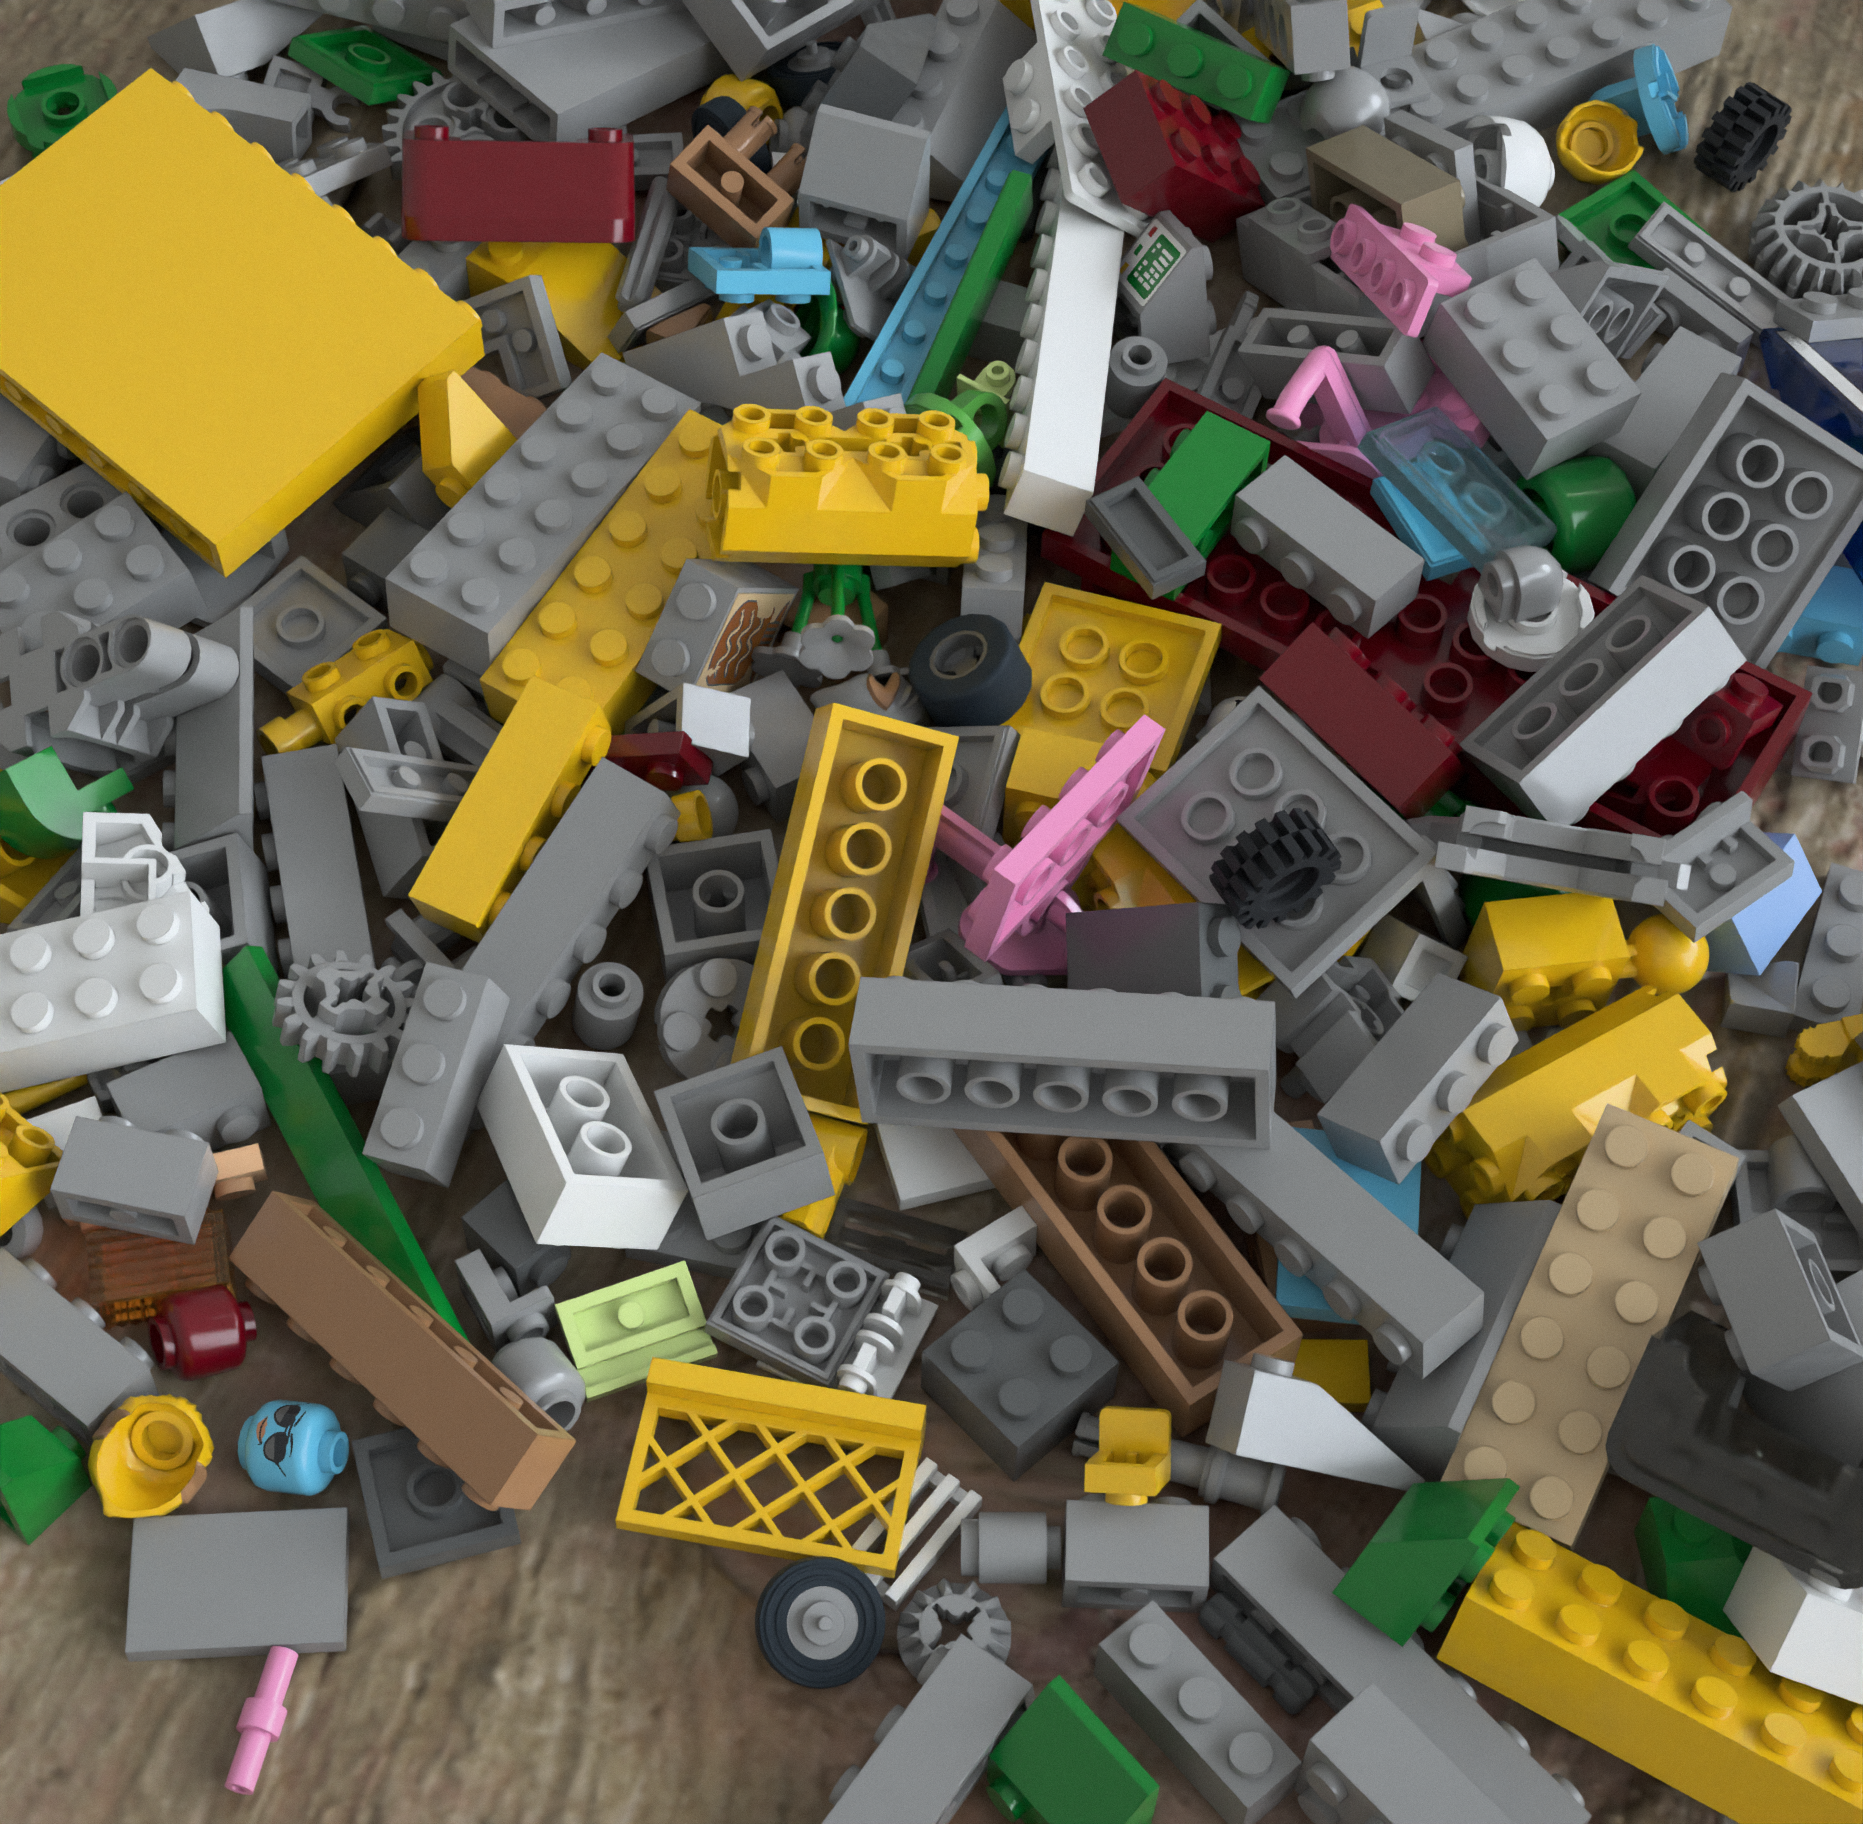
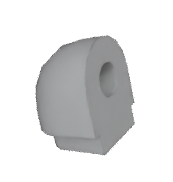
M1531 545L1516 546L1497 551L1493 561L1484 564L1478 586L1498 623L1512 618L1515 623L1545 615L1555 609L1560 603L1562 594L1563 572L1561 565L1547 550Z

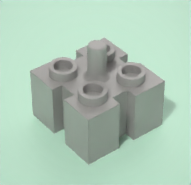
M1344 956L1339 962L1336 961L1296 999L1276 979L1256 999L1260 1001H1275L1276 1047L1289 1054L1295 1051L1300 1058L1280 1082L1282 1089L1290 1097L1298 1099L1307 1091L1316 1100L1326 1104L1404 1013V1010L1397 1003L1401 996L1373 959Z

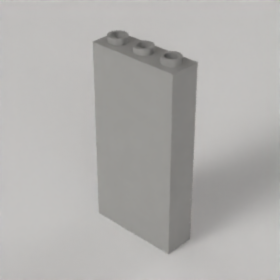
M689 10L495 49L491 48L471 15L449 25L448 70L533 141L576 142L577 139L588 138V128H619L714 82L725 74L733 72Z

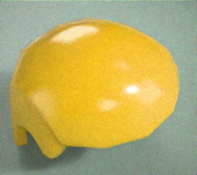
M1594 99L1574 106L1560 123L1556 133V149L1561 165L1577 181L1592 185L1615 181L1629 172L1643 153L1644 147L1639 146L1638 122L1625 115L1621 109L1612 103Z

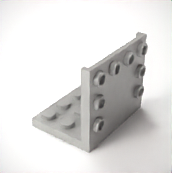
M1260 686L1253 690L1116 818L1121 828L1196 902L1225 904L1209 879V875L1214 873L1211 870L1214 861L1223 859L1220 855L1221 851L1226 846H1235L1238 843L1235 837L1244 830L1248 834L1256 829L1255 823L1259 820L1266 818L1268 822H1271L1276 812L1285 810L1289 814L1293 808H1301L1303 812L1305 810L1311 812L1342 856L1340 858L1342 862L1340 870L1333 872L1336 878L1331 884L1320 887L1323 893L1317 899L1308 898L1303 902L1306 906L1298 913H1295L1294 910L1287 912L1286 920L1276 924L1271 919L1267 927L1260 929L1256 925L1252 929H1246L1238 923L1241 934L1240 945L1295 999L1408 894L1432 915L1442 942L1456 949L1471 935L1462 914L1466 905L1454 891L1458 887V883L1447 870L1435 868L1438 846L1427 836L1417 834L1316 739L1314 733L1302 719L1292 711L1287 712Z

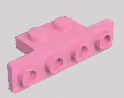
M1350 204L1344 219H1340L1332 231L1330 239L1332 253L1330 258L1406 336L1418 337L1436 293L1454 297L1466 291L1472 280V277L1455 262L1457 254L1448 248L1436 244L1435 239L1437 235L1424 227L1405 222L1401 230L1382 225L1363 207Z

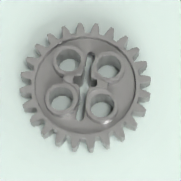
M436 71L432 73L433 85L428 87L417 81L412 83L414 97L399 94L397 96L399 109H388L386 112L388 124L382 125L383 143H385L394 164L390 166L393 180H402V137L406 130H414L415 125L449 126V136L459 137L461 140L533 141L454 74H452V78L445 80Z

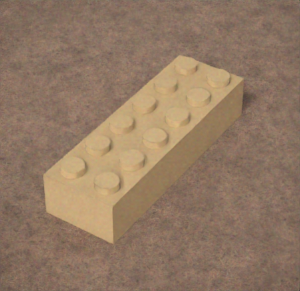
M1609 1103L1606 1104L1440 1482L1510 1478L1520 1486L1505 1509L1516 1518L1514 1522L1528 1529L1544 1533L1553 1542L1573 1552L1702 1253L1697 1243L1709 1238L1736 1176L1739 1162L1738 1157Z

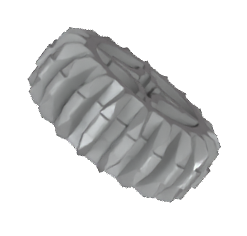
M1819 178L1814 186L1809 187L1804 182L1798 180L1791 190L1779 188L1772 199L1765 200L1764 205L1758 211L1756 221L1752 223L1748 236L1750 238L1748 262L1754 265V269L1758 274L1791 299L1803 298L1804 293L1811 291L1830 295L1848 294L1851 288H1863V189L1855 193L1845 190L1843 181L1837 187H1829L1821 178Z

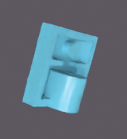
M764 227L761 231L758 248L689 247L688 271L705 284V288L712 290L715 294H719V300L724 302L752 303L754 302V294L776 295L775 299L779 302L805 304L810 302L811 295H830L831 271L822 265V239L817 228Z

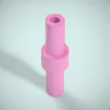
M272 1646L270 1648L255 1695L245 1699L236 1726L237 1731L241 1733V1737L224 1785L235 1793L243 1795L253 1794L269 1743L277 1742L287 1715V1710L282 1704L298 1658V1654L289 1648Z

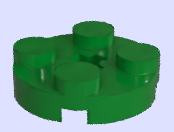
M75 64L48 66L29 74L21 81L23 90L17 94L15 100L11 94L7 102V114L17 142L23 148L29 150L33 159H35L118 94L115 85L106 75L98 71L99 79L93 75L84 74L83 66ZM62 108H69V111L71 113L67 115H59L58 110Z

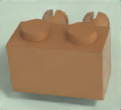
M751 106L724 137L707 125L670 163L666 191L732 248H758L759 238L764 227L785 228L788 225L794 203L792 196L800 188L807 158L806 156L803 159L801 156L806 148L798 143H794L767 174L763 173L749 160L770 137L772 138L777 133V127L768 115L762 121L759 120L763 111L756 106Z

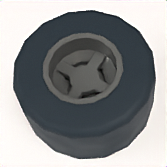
M967 614L949 619L932 629L921 640L910 659L909 680L937 726H999L1008 721L1023 706L1032 687V669L1004 622L991 615Z

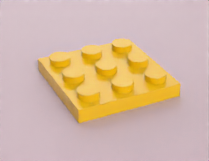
M1044 582L1019 644L1021 652L1032 669V687L1023 706L1008 721L1001 725H1010L1020 735L1023 726L1104 744L1108 737L1117 729L1126 734L1145 714L1166 729L1148 770L1158 780L1176 762L1220 644L1222 624Z

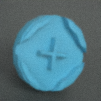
M1655 44L1634 50L1635 77L1603 87L1596 91L1589 101L1596 99L1612 103L1618 108L1626 110L1628 116L1638 122L1637 136L1640 137L1651 133L1663 155L1685 149L1689 139L1686 114L1683 115V111L1677 112L1675 102L1678 101V91L1680 89L1665 51L1661 50L1659 46H1655Z

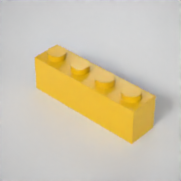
M534 675L531 676L408 894L424 919L480 943L581 790V784L591 766H597L601 758L605 757L608 752L612 728L599 703Z

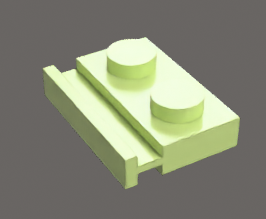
M685 1260L555 1304V1313L573 1365L585 1382L586 1403L645 1383L652 1357L697 1365L716 1358L718 1354L711 1336L704 1332L707 1321Z

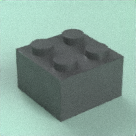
M1022 1269L922 1351L921 1388L1015 1482L1077 1429L1080 1417L1084 1411L1094 1415L1114 1398L1119 1361L1029 1272Z

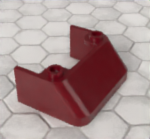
M415 125L414 130H406L402 137V238L418 241L625 243L635 241L633 134H622L621 128L596 127L588 128V138L577 139L576 142L461 140L459 137L449 136V126Z

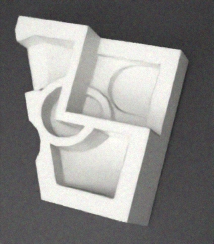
M83 812L80 916L191 891L185 882L186 871L176 855L166 851L162 846V833L150 814ZM201 902V904L209 913V907L206 904V902Z

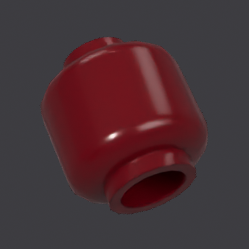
M210 1284L169 1294L161 1300L157 1315L149 1317L148 1337L157 1366L160 1370L170 1369L174 1376L181 1381H194L238 1369L246 1358L247 1342L254 1341L257 1336L255 1317L250 1304L246 1300L237 1302L232 1292L222 1284Z

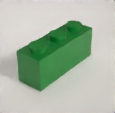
M1123 2L1102 56L1138 70L1159 81L1163 79L1177 89L1191 95H1196L1202 100L1243 118L1267 124L1271 121L1291 73L1290 70L1162 14L1127 2Z
M1206 411L1192 430L1187 428L1182 430L1174 442L1168 462L1161 470L1158 468L1152 469L1144 481V484L1204 559L1208 557L1232 524L1236 494L1266 471L1271 441L1209 411ZM1112 550L1110 570L1138 583ZM1187 584L1162 596L1174 602Z

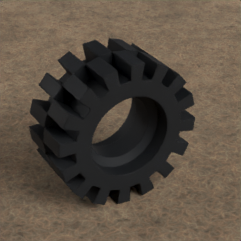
M1748 82L1744 87L1740 86L1735 90L1733 98L1729 96L1723 102L1721 112H1715L1711 118L1714 120L1711 127L1705 128L1702 137L1705 139L1697 145L1695 151L1698 153L1694 158L1695 168L1731 192L1741 191L1745 188L1747 182L1751 183L1756 179L1757 171H1763L1768 164L1766 160L1770 154L1774 155L1779 148L1776 144L1785 137L1787 130L1784 128L1790 123L1792 117L1789 115L1792 112L1791 107L1755 83Z
M1293 808L1289 814L1282 810L1274 814L1271 822H1268L1266 818L1259 820L1255 823L1256 829L1249 834L1245 830L1235 837L1238 843L1235 846H1226L1220 853L1223 859L1214 861L1211 867L1214 873L1209 875L1210 882L1238 923L1243 925L1244 928L1252 929L1256 925L1260 929L1267 927L1271 919L1276 924L1286 920L1287 912L1294 910L1295 913H1298L1306 906L1303 902L1308 898L1317 899L1323 893L1320 887L1331 884L1336 878L1333 872L1340 870L1342 864L1340 858L1342 856L1308 810L1303 812L1301 808Z

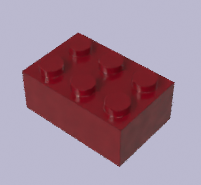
M1138 70L1133 71L1083 108L1122 204L1152 217L1160 211L1170 210L1185 227L1191 229L1193 235L1211 243L1216 242L1236 228V218L1266 207L1257 187L1261 184L1259 173L1252 162L1244 156L1238 139L1241 138L1240 128L1235 119L1226 110L1222 109L1219 111L1203 103L1196 95L1189 96L1173 88L1167 81L1163 79L1158 81Z
M1312 622L1259 679L1404 818L1423 817L1466 773V769L1456 757L1463 748L1455 741L1456 738L1429 713L1418 721L1411 714L1417 705L1409 698L1407 692L1382 669L1372 678L1366 672V669L1372 663L1337 627H1334L1326 635Z

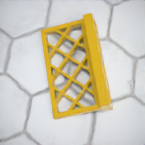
M652 1357L646 1380L647 1396L615 1520L617 1529L795 1561L813 1556L833 1557L856 1566L864 1573L895 1579L919 1459H921L926 1435V1405ZM659 1416L688 1421L699 1438L667 1457L654 1439ZM704 1424L717 1427L709 1431ZM738 1430L756 1433L767 1450L735 1469L718 1443ZM773 1436L785 1439L777 1443ZM807 1442L824 1445L836 1462L804 1481L786 1455ZM842 1449L853 1450V1452L846 1455ZM708 1450L726 1476L693 1495L676 1469ZM651 1453L657 1463L646 1469L649 1454ZM874 1455L903 1459L899 1478L875 1494L855 1468ZM777 1462L794 1486V1489L762 1507L745 1483V1480ZM845 1474L863 1501L832 1520L814 1493ZM665 1475L683 1499L682 1503L662 1515L636 1510L640 1491ZM735 1488L753 1514L733 1527L714 1524L702 1507ZM895 1497L892 1515L890 1516L883 1505ZM804 1500L822 1527L802 1540L784 1537L772 1519ZM873 1512L888 1533L884 1553L878 1554L853 1549L841 1531ZM693 1514L697 1521L688 1520L684 1518ZM762 1526L766 1533L755 1532L754 1530ZM831 1538L836 1546L822 1543Z

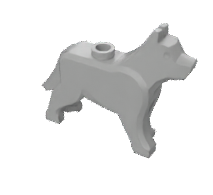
M1467 805L1465 812L1460 817L1425 816L1404 820L1417 834L1427 836L1438 846L1435 868L1661 907L1664 906L1667 888L1687 890L1691 865L1662 861L1666 842L1664 838L1570 826Z

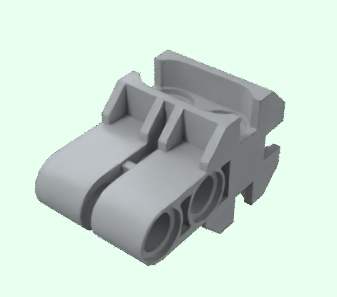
M59 610L41 616L43 642L26 636L24 629L20 627L12 628L0 634V684L10 681L11 706L0 710V744L8 751L30 757L52 745L64 768L99 778L117 770L115 749L133 755L135 762L142 763L157 757L173 728L174 716L218 700L229 693L239 675L237 654L229 646L137 614L126 615L100 625Z

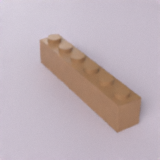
M276 1191L270 1193L228 1257L248 1277L245 1281V1286L260 1299L270 1304L278 1305L290 1316L286 1323L295 1334L310 1343L322 1346L332 1356L329 1365L336 1373L354 1384L363 1385L376 1397L372 1405L378 1413L389 1421L400 1426H406L420 1439L416 1446L426 1458L439 1466L451 1468L465 1481L461 1489L469 1499L490 1511H497L499 1507L530 1511L576 1443V1440L314 1200Z

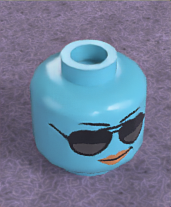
M280 1399L267 1402L255 1415L249 1416L244 1422L238 1440V1457L242 1468L247 1470L255 1486L271 1492L305 1496L318 1494L326 1489L335 1474L343 1471L349 1456L348 1436L345 1432L341 1431L340 1423L335 1413L330 1408L316 1403Z

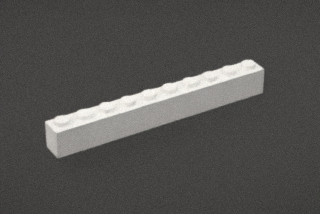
M1054 143L1049 148L1045 161V168H1048L1049 171L1040 195V200L1045 202L1036 224L1035 233L1040 234L1035 245L1030 267L1036 269L1032 274L1025 301L1031 304L1025 314L1020 337L1026 339L1023 342L1015 366V373L1021 375L1015 385L1009 408L1018 413H1015L1011 419L1004 442V448L1012 451H1009L1006 456L998 486L1007 489L1003 514L1073 537L1085 512L1086 500L1090 499L1094 493L1124 230L1066 200L1056 145Z

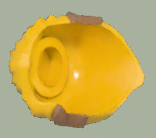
M171 1394L158 1397L153 1395L130 1396L120 1407L114 1409L106 1416L103 1423L92 1436L93 1443L87 1465L92 1483L100 1496L104 1515L109 1518L127 1519L165 1516L178 1508L182 1503L188 1504L206 1480V1467L212 1460V1452L214 1450L210 1433L202 1422V1414L196 1410V1404L190 1403L184 1397H174Z

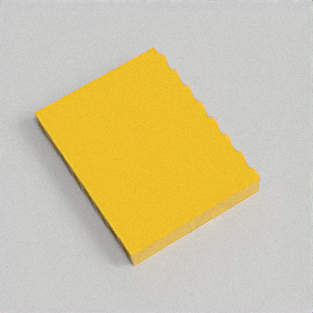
M152 68L144 72L0 185V393L122 494L127 491L145 513L225 578L419 413L418 385L424 378L455 370L461 377L485 356L481 333L482 322L476 311L468 303L462 300L455 302L439 289L437 283L426 271L421 268L412 269L397 257L394 249L387 241L379 236L372 238L356 225L353 218L343 207L337 204L330 206L315 194L311 185L301 175L297 173L290 175L274 162L272 156L262 145L257 142H252L251 144L234 131L223 115L217 111L209 113L195 102L191 93L180 82L174 80L170 83Z

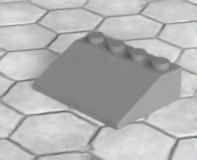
M1721 372L1587 581L1601 590L1618 597L1641 575H1644L1702 602L1711 608L1746 660L1766 669L1863 521V455L1748 379Z

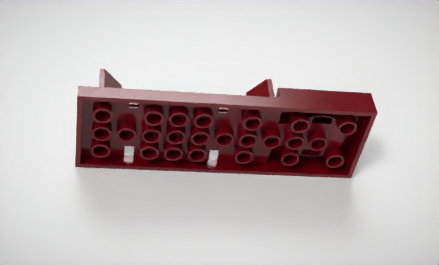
M1167 378L1161 382L1097 463L1092 497L1137 476L1144 482L1152 469L1158 468L1161 470L1168 462L1174 442L1182 430L1185 428L1192 430L1206 411H1209L1271 441L1267 463L1273 465L1286 455L1400 540L1370 494L1372 478L1309 449V447ZM1085 512L1073 537L1048 528L1042 533L1040 556L1082 577L1081 591L1221 623L1222 638L1218 647L1265 671L1312 622L1326 635L1334 627H1337L1372 663L1366 669V672L1372 678L1382 669L1407 692L1409 698L1417 705L1411 714L1418 721L1429 713L1456 738L1455 741L1458 744L1536 673L1502 665L1487 656L1472 638L1467 617L1474 587L1480 580L1484 564L1493 561L1497 551L1512 548V546L1471 526L1469 528L1484 549L1481 564L1461 570L1451 585L1437 578L1426 581L1424 576L1421 575L1417 597L1368 639L1350 625L1342 624L1336 620L1327 607L1306 591L1297 589L1289 584L1280 571L1259 555L1246 551L1238 543L1237 539L1230 534L1231 526L1205 559L1207 561L1205 575L1187 583L1183 589L1184 593H1180L1174 602L1164 596L1151 600L1140 584L1110 570L1112 549L1086 517ZM1570 574L1567 575L1566 579L1573 582L1577 588L1581 584L1589 593L1595 612L1594 619L1617 598ZM1746 661L1735 673L1748 674L1761 681L1768 688V695L1784 706L1772 726L1746 740L1730 767L1725 770H1719L1669 736L1657 743L1636 763L1634 770L1626 778L1614 783L1589 807L1586 815L1571 826L1661 838L1669 834L1676 835L1694 823L1706 807L1715 802L1724 803L1740 791H1744L1753 800V807L1796 738L1813 693ZM1462 752L1456 756L1466 769V773L1449 789L1457 795L1468 779L1464 796L1491 810L1503 811L1511 815L1527 818Z

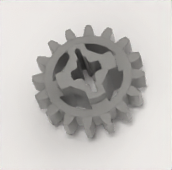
M343 950L336 951L334 962H326L317 953L311 954L308 969L294 963L290 966L287 980L280 979L274 1002L275 1009L272 1024L275 1027L282 1028L280 1037L282 1046L300 1045L297 1060L302 1063L317 1057L323 1060L322 1072L327 1074L335 1068L336 1064L345 1065L350 1077H358L360 1065L367 1064L373 1071L380 1074L385 1070L387 1058L392 1061L394 1060L414 1000L410 998L413 989L411 981L394 982L395 967L390 964L382 967L380 970L371 967V955L364 954L358 963L349 962Z

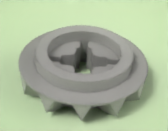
M943 1578L937 1585L924 1591L917 1589L911 1602L903 1612H900L897 1630L898 1650L905 1666L915 1678H918L924 1664L938 1648L936 1643L942 1636V1626L938 1621V1615L943 1620L947 1618L954 1625L960 1624L964 1620L968 1622L973 1618L972 1624L967 1629V1638L1005 1664L1011 1646V1621L1008 1620L1002 1609L998 1596H990L981 1590L974 1580L963 1584L951 1583ZM950 1641L943 1646L950 1650L955 1641Z

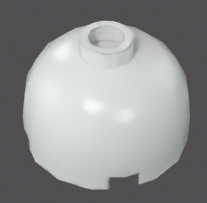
M1479 115L1469 121L1464 129L1473 130L1468 141L1473 143L1475 174L1483 180L1498 187L1508 189L1540 207L1548 191L1551 189L1555 178L1554 164L1543 137L1526 122L1507 117Z

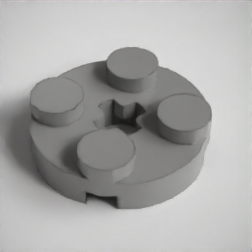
M707 959L682 968L662 989L654 1009V1024H657V1036L661 1044L658 1047L663 1060L682 1079L687 1080L731 1063L753 965L738 959ZM727 1007L733 1013L731 1022L735 1026V1030L731 1037L721 1035L716 1041L712 1040L708 1035L712 1024L705 1019L707 1012L710 1009L722 1012Z

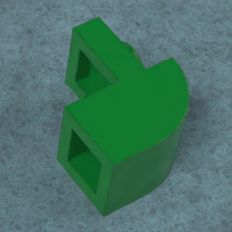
M51 745L0 772V837L17 851L34 858L54 859L62 857L82 846L83 812L118 813L112 801L134 790V787L121 767L77 790Z

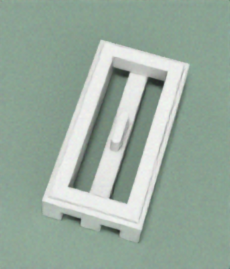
M928 1457L925 1458L916 1470L909 1509L928 1486L934 1491L905 1525L899 1559L947 1501L954 1504L956 1508L892 1586L883 1581V1576L865 1573L875 1585L882 1601L895 1611L960 1534L961 1519H972L982 1507V1497L972 1489L966 1492L960 1487V1481L950 1473L944 1476L937 1471L938 1465ZM895 1497L884 1507L890 1516L892 1515ZM877 1517L852 1545L853 1549L873 1553L887 1537L888 1533Z

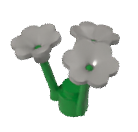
M813 564V571L803 574L802 595L790 632L784 634L781 646L775 648L758 646L753 649L751 656L753 659L751 668L757 674L767 677L780 670H784L795 688L800 685L817 688L821 686L822 674L830 679H842L851 670H867V673L854 676L851 679L872 673L874 678L883 686L886 685L892 673L898 672L912 686L909 680V667L898 668L891 665L888 652L882 650L870 598L871 579L869 576L862 574V565ZM818 596L820 602L831 606V616L823 623H810L807 625L814 599ZM855 598L858 602L862 625H854L853 621L845 616V606L850 605Z

